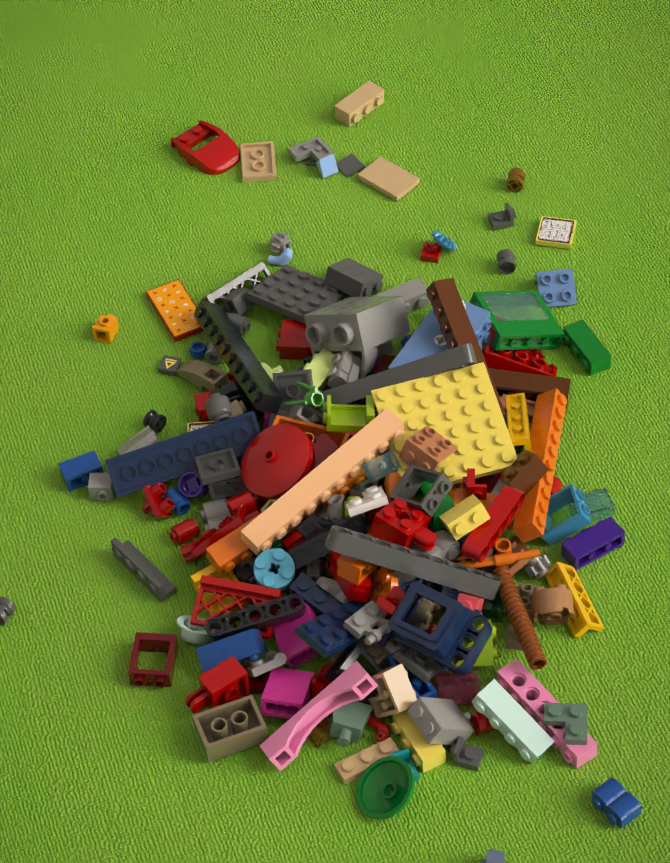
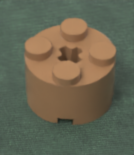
M556 584L553 586L554 588H534L531 595L533 621L539 623V620H543L546 625L565 623L570 616L573 619L575 614L572 591L566 589L565 584Z

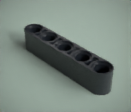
M292 594L212 618L206 623L205 630L209 639L215 642L250 629L261 630L300 618L305 614L306 606L300 595ZM292 604H301L298 609H291ZM274 609L281 610L278 615H271ZM254 615L261 616L258 621H251ZM234 621L241 622V624L238 627H231V624ZM215 627H220V628H221L218 633H216V634L211 633V630H212L213 628H215Z

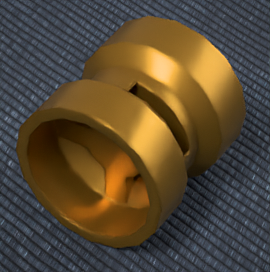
M512 168L509 171L506 187L509 191L520 192L523 189L526 174L522 169Z

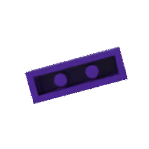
M610 516L605 520H600L594 526L582 530L579 534L564 540L561 544V556L570 566H574L575 570H578L624 545L625 531Z

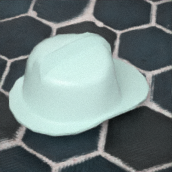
M183 615L177 618V624L181 627L182 640L193 644H204L209 640L205 627L190 624L191 615ZM197 617V620H202V621L205 620V619H203V618ZM212 629L211 633L216 634L220 630Z

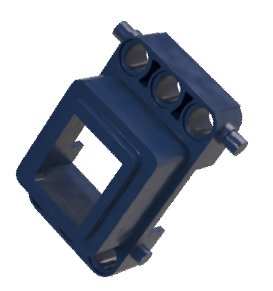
M416 577L414 581L402 583L400 589L406 593L394 614H391V616L386 615L385 620L390 619L388 627L391 632L385 633L377 643L382 647H385L388 641L401 647L406 646L436 661L442 667L441 670L446 673L451 671L460 676L468 674L492 634L491 624L481 611L477 609L473 611L463 606L459 601L423 585L424 579ZM423 598L447 609L433 634H428L409 624ZM484 624L482 629L477 630L479 625ZM474 642L472 647L466 648L469 643ZM463 660V663L456 667L457 662Z

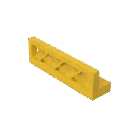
M525 393L505 395L508 432L513 446L524 445L525 450L532 452Z
M556 562L549 569V572L545 574L550 588H554L553 586L556 584H565L566 589L572 591L575 617L573 619L571 616L568 617L567 623L574 637L580 638L589 629L601 632L604 626L574 566Z

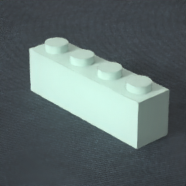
M495 679L472 700L475 709L479 713L484 714L489 719L491 726L498 729L504 735L505 740L510 745H514L519 751L521 757L531 764L555 742Z

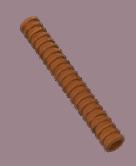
M496 565L488 566L491 574L502 580L498 591L530 669L539 670L545 667L547 659L507 565L498 567Z

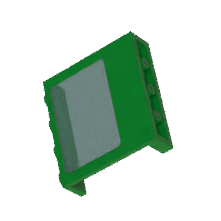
M537 290L474 292L469 302L490 311L491 326L496 332V337L492 343L494 350L559 348L565 335Z

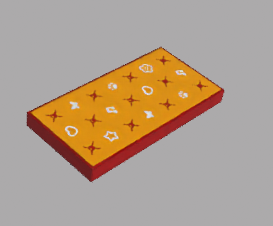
M179 279L146 291L149 301L175 342L203 331L194 317L197 307Z

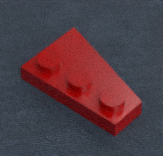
M242 504L236 508L237 513L232 517L227 515L222 520L217 530L212 528L193 544L191 552L196 557L200 554L205 555L206 548L243 525L246 508Z

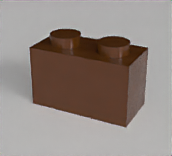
M525 450L518 455L510 467L505 469L499 479L504 485L525 492L526 495L549 469L535 453Z

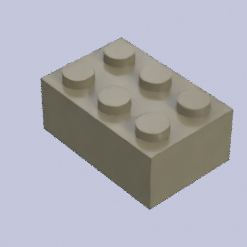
M253 695L192 715L194 730L208 763L260 745L268 738L266 724Z

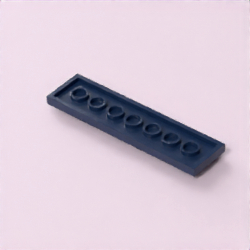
M254 410L107 459L105 462L118 498L141 490L145 485L153 486L156 483L180 477L187 472L197 471L196 456L231 447L236 457L242 456L251 441L261 431Z

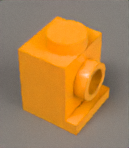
M112 314L100 315L96 324L92 326L94 340L110 344L119 330L118 319Z

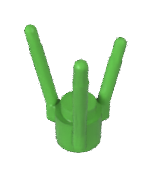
M297 381V385L310 391L305 394L304 400L284 403L285 406L306 404L316 409L322 408L324 397L317 387Z

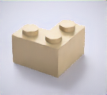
M403 664L389 667L371 676L378 685L376 688L379 693L369 698L376 718L400 713L410 708L416 702V692L411 686Z

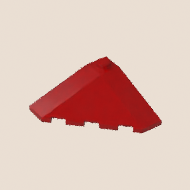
M492 326L490 327V340L488 343H484L482 348L488 368L556 377L557 367L554 364L547 365L544 360L545 356L538 349L494 350L492 343L496 337V332Z

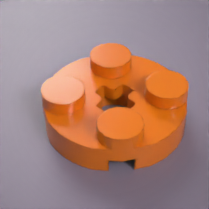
M380 567V569L373 571V586L369 594L370 601L372 600L376 603L379 596H388L394 586L398 587V578L394 577L393 572H396L395 570Z

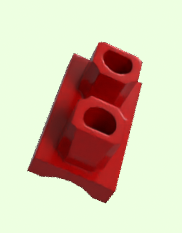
M165 484L145 485L142 488L146 496L144 499L145 505L142 507L143 513H150L152 517L155 516L156 518L164 517L169 519L171 517L170 511L175 506L170 498H165L164 500L162 498V495L167 492Z

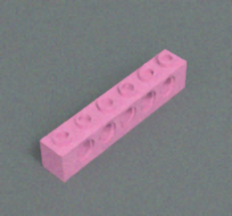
M518 659L497 671V682L555 741L552 746L555 749H559L568 763H572L577 769L597 756L598 744L588 733L587 745L565 744V726H544V703L559 702Z

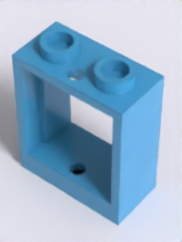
M570 484L551 495L544 535L541 536L550 546L591 523L589 517L591 512L584 502L586 497L580 488L577 489L573 484ZM574 501L578 514L553 527L549 515Z

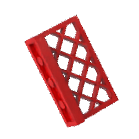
M202 575L200 579L201 586L190 624L205 627L210 619L219 617L224 613L229 614L228 611L236 606H239L240 610H242L241 603L246 600L253 601L255 605L282 598L281 589ZM204 592L213 593L216 598L205 604L203 601ZM227 596L233 597L235 602L227 607L221 602ZM219 602L223 609L212 615L209 607ZM206 609L210 617L204 621L197 620L198 613ZM274 609L271 615H277L278 609ZM234 621V622L232 623L233 626H231V627L236 628L237 625L235 624V622H237V621ZM274 626L268 627L266 633L260 632L261 637L270 640Z

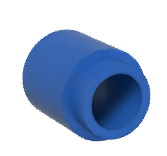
M178 487L167 489L163 500L165 498L172 500L175 506L172 511L175 514H186L191 507L189 499L180 492Z

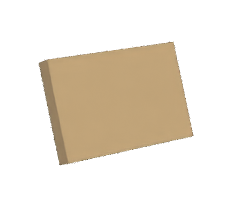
M274 141L240 144L243 183L277 180Z
M381 156L358 174L359 180L396 201L420 183V178Z

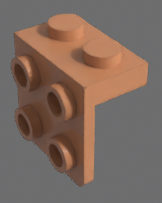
M425 426L406 440L399 458L408 465L411 464L437 471L440 463L456 452L457 446L437 433L435 429Z

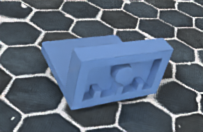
M573 269L536 272L535 284H538V292L548 308L577 304Z

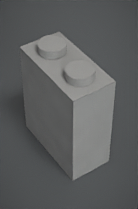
M419 697L407 711L429 744L453 745V743H457L459 736L464 737L465 743L474 732V729L453 699Z

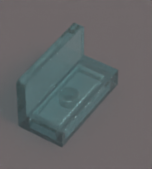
M390 450L363 464L362 467L368 479L359 484L361 487L401 468L394 450Z

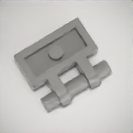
M372 600L345 620L343 627L357 639H360L363 635L366 636L364 641L368 646L380 641L385 633L391 632L388 627L390 619L385 620L387 614L383 613L380 610L381 607Z

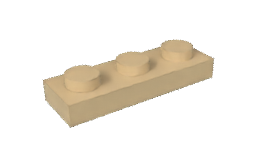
M389 737L335 763L334 769L345 785L361 777L363 772L373 762L380 758L388 757L399 749L392 738Z

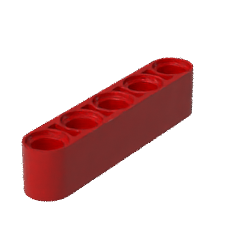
M505 485L487 510L490 519L470 533L462 546L461 555L481 563L522 506L525 492Z

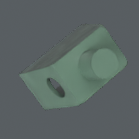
M355 701L330 713V736L336 737L337 744L342 747L348 746L350 741L359 742L367 726L373 706Z

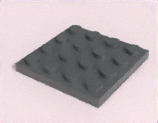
M285 265L247 292L246 299L306 324L305 314L339 302L346 296V293L325 283V280L322 278L314 277L307 272L295 269L293 266Z

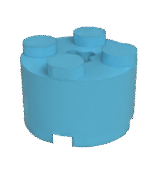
M280 548L268 549L262 552L254 563V577L257 585L281 589L282 593L288 590L295 578V565L292 557ZM275 568V570H278V573L274 574V572H271V569Z

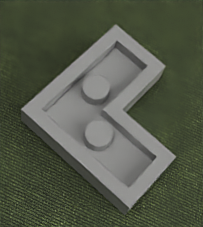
M318 136L288 148L290 156L296 162L311 156L318 161L334 154Z

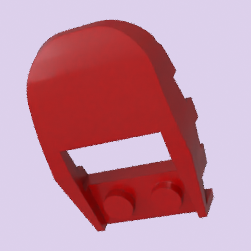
M199 120V124L180 136L171 138V147L178 149V154L187 160V164L197 166L199 171L205 174H222L240 161L239 150L235 142L222 129L202 120ZM210 136H218L196 151L191 149Z

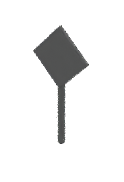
M353 154L336 163L337 168L347 178L365 168V165ZM304 162L305 165L317 166L316 162Z

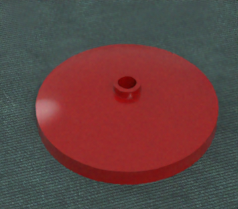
M276 424L260 432L248 445L241 463V475L247 489L256 496L268 500L279 499L308 475L313 462L311 440L306 433L292 424Z

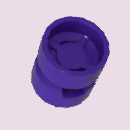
M187 472L179 479V490L186 497L201 498L209 492L208 484H202L199 473Z

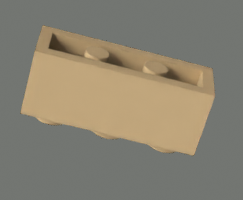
M371 81L366 82L334 105L335 119L351 127L384 103V89Z

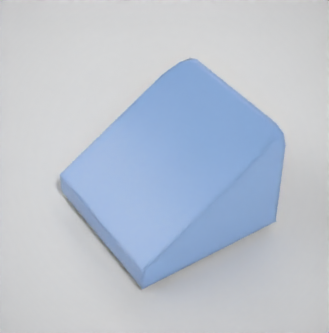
M334 154L319 159L316 162L322 178L338 173Z

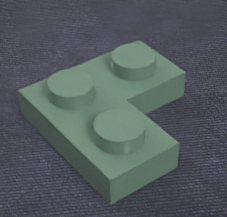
M544 703V726H565V744L587 745V704Z

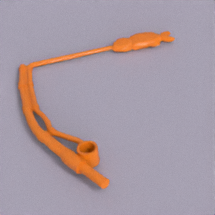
M395 466L390 473H397ZM501 538L492 547V549H495L496 555L486 557L481 563H475L473 560L465 561L469 559L465 556H459L452 560L471 568L493 565L498 567L513 564L514 561L539 557L540 552L538 548L512 553L510 540Z

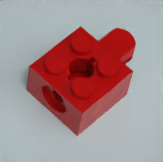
M399 497L375 514L370 534L378 539L411 548L415 544L424 551L432 550L437 540V534L427 529L431 517Z
M234 656L221 661L219 665L203 672L198 677L200 689L188 695L185 699V704L192 713L196 714L206 707L211 709L249 696L250 688L247 671Z

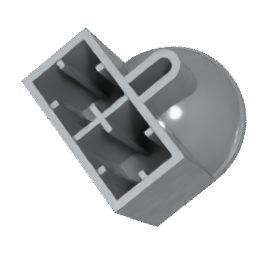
M403 296L350 297L304 315L307 327L305 335L311 346L312 355L314 356L315 353L319 354L323 348L333 354H340L343 350L347 349L353 355L362 359L358 379L364 378L372 370L376 360L383 358V354H392V339L410 332Z

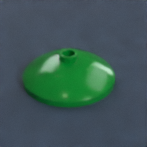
M394 756L383 757L373 762L363 772L357 786V803L362 812L370 818L377 820L388 819L401 812L410 801L415 786V777L410 765L401 758Z

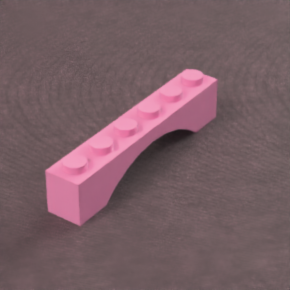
M358 661L354 662L259 746L269 760L280 771L283 770L298 756L307 736L325 717L344 705L363 700L378 685Z

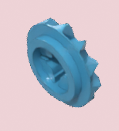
M439 231L432 232L431 235L434 241L449 251H455L457 245L454 241Z

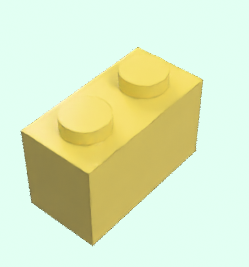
M474 494L439 516L447 531L456 541L490 519L482 502Z

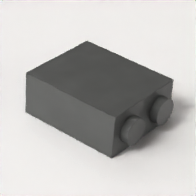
M347 258L328 266L325 283L352 297H367L380 291L383 285V275Z

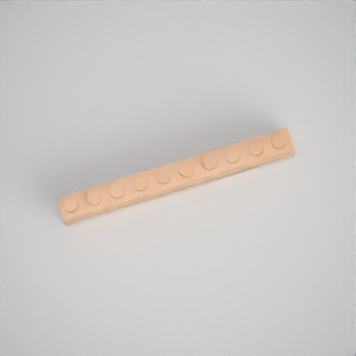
M386 408L241 530V540L257 556L261 552L270 549L272 543L276 539H282L289 528L292 526L296 527L301 522L302 517L306 514H311L321 501H327L335 489H341L348 478L355 477L360 472L361 467L365 464L369 465L379 452L383 453L389 447L393 440L397 441L404 433V422L389 408Z

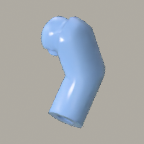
M286 248L280 256L269 255L268 264L286 265L292 260L293 251Z

